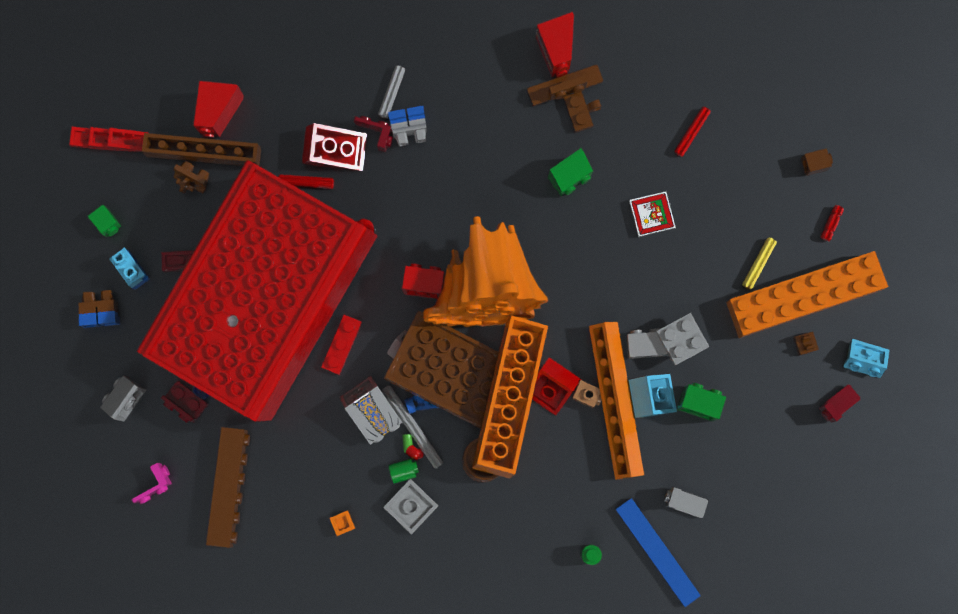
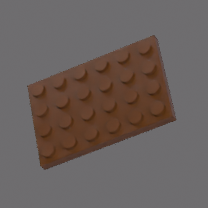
M418 311L384 380L481 429L499 352L445 324L425 322L423 313Z

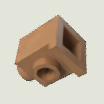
M580 380L572 399L594 408L595 405L599 406L602 400L600 388ZM587 391L592 392V398L586 397Z

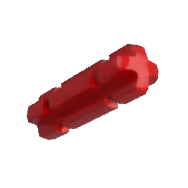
M838 205L833 207L832 214L828 218L821 239L825 241L832 239L840 220L839 216H842L844 211L843 207Z

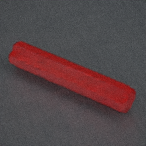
M702 107L678 144L675 149V153L678 156H684L711 113L708 108Z
M281 174L278 176L295 187L333 189L334 187L333 178Z

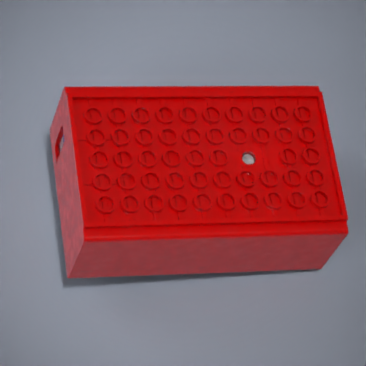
M246 160L137 352L245 417L256 422L272 420L375 242L377 235L353 219L255 163Z

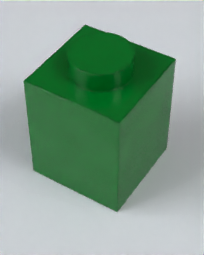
M104 205L88 216L105 237L116 234L119 230L118 228L121 227V224Z

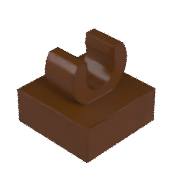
M813 332L793 338L799 356L819 350Z

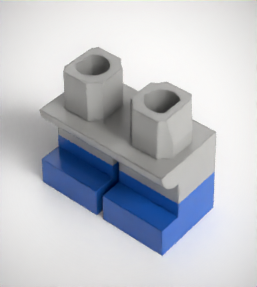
M423 106L407 108L409 127L405 109L388 112L393 136L396 138L399 147L408 145L407 136L410 135L415 136L416 143L426 142L427 128Z

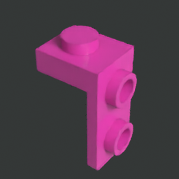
M156 463L150 467L159 484L133 498V503H140L141 505L151 500V495L155 493L159 495L168 490L167 486L172 483L168 477L170 472L165 465L162 466L161 463Z

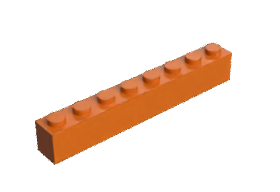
M603 322L591 325L589 329L615 480L644 475L618 322Z

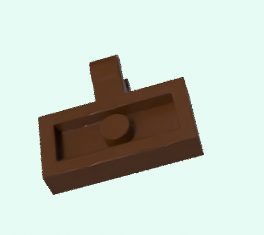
M582 92L564 97L575 133L593 128L589 113L601 110L599 99L586 104Z

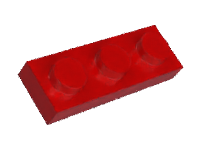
M343 315L321 368L340 375L361 327V321Z

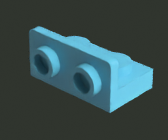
M852 339L849 343L848 357L843 367L871 377L881 378L887 369L889 350Z

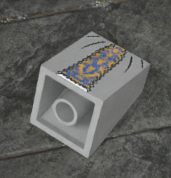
M371 376L339 397L345 410L370 445L381 441L385 434L397 430L400 424L403 423Z

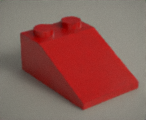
M315 123L308 125L305 132L302 164L363 171L367 134Z

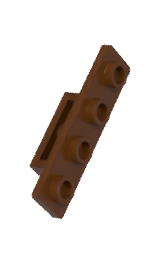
M593 65L529 87L527 91L532 105L536 106L554 99H562L571 93L582 92L585 88L602 83L603 78L598 65Z

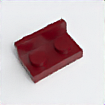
M178 380L169 392L161 397L165 401L163 405L171 411L173 409L180 413L178 417L186 423L188 421L195 423L209 405Z

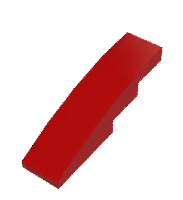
M72 126L69 145L71 147L142 152L144 133L148 132L116 128L102 129L90 127L88 129Z

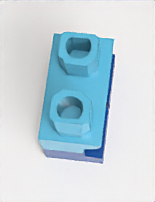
M125 247L109 258L132 289L136 290L150 280L130 250H126Z

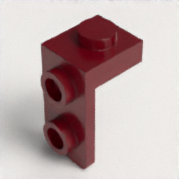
M366 116L354 118L355 125L381 132L377 145L379 151L386 152L387 147H391L393 137H391L392 129L388 123L383 121L373 122Z
M848 384L822 404L819 409L827 421L831 423L837 422L843 417L842 414L861 398L851 385Z

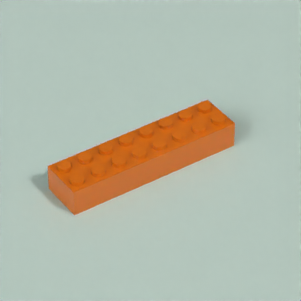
M873 251L732 298L726 304L738 337L742 338L882 291L888 287L877 255Z
M512 315L506 321L472 469L509 479L516 474L548 330L547 325Z

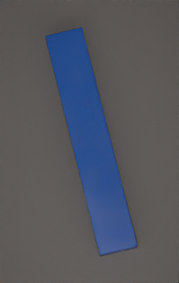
M629 499L615 509L682 605L686 607L701 595L633 499Z

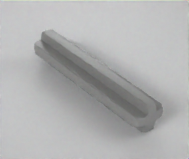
M396 65L378 113L380 118L388 119L389 117L388 112L391 111L405 72V68Z

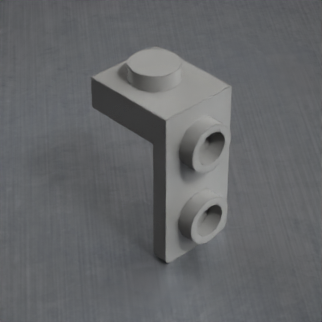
M675 487L667 490L664 498L666 507L699 518H703L708 504L707 499L689 494Z

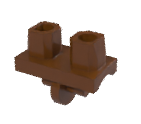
M184 161L180 166L176 164L173 170L175 171L174 178L177 179L176 184L180 185L179 191L185 193L187 190L193 192L196 189L204 194L209 173L203 169H200L197 175L192 173L194 166L188 161Z

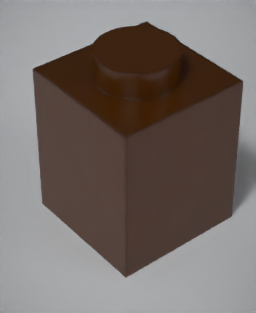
M827 148L806 153L801 157L805 175L809 176L828 171L832 167L833 159L831 154L828 153Z

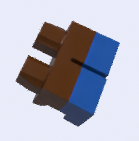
M101 291V301H95L94 292H83L82 303H79V326L91 328L101 327V325H120L117 309L118 302L114 299L113 291Z

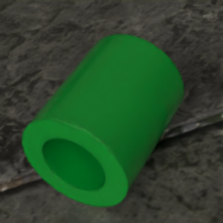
M411 459L389 465L394 484L416 478V473H419L416 461L412 462Z
M588 544L581 549L580 556L585 563L595 565L600 562L602 553L597 546Z

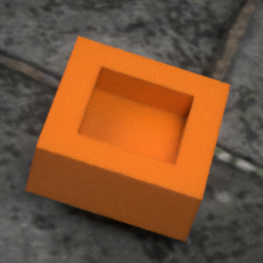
M348 510L330 518L336 536L356 529Z

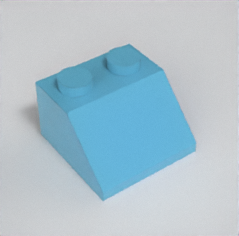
M670 374L644 376L629 380L635 418L677 412Z

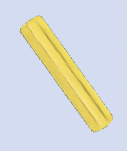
M770 237L766 239L742 286L749 290L753 288L777 243L776 240Z

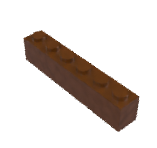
M144 133L142 152L146 157L244 166L246 160H249L258 166L260 165L261 148L258 143Z
M221 427L206 542L208 546L231 548L237 542L238 533L235 532V527L240 521V512L237 511L238 504L241 505L243 498L240 488L241 485H244L245 473L242 472L243 465L247 464L248 455L245 454L246 446H249L250 434H247L248 430Z

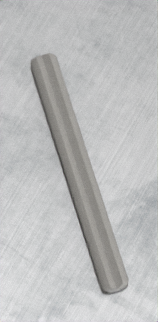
M390 385L383 388L382 393L434 468L443 464L442 459L411 414H409V411Z

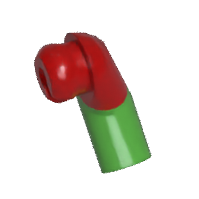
M403 435L404 453L413 460L421 459L424 453L413 445L412 435Z

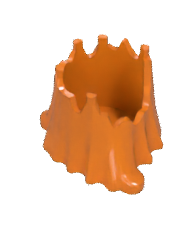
M479 216L473 217V225H470L469 247L464 251L463 262L461 263L458 251L451 250L452 259L446 268L443 289L435 305L423 311V317L425 322H432L433 324H447V326L464 325V327L506 324L511 315L526 320L535 317L534 310L541 308L542 304L547 303L548 297L539 288L531 274L514 225H509L507 231L504 222L498 224L496 231L490 232L481 224Z

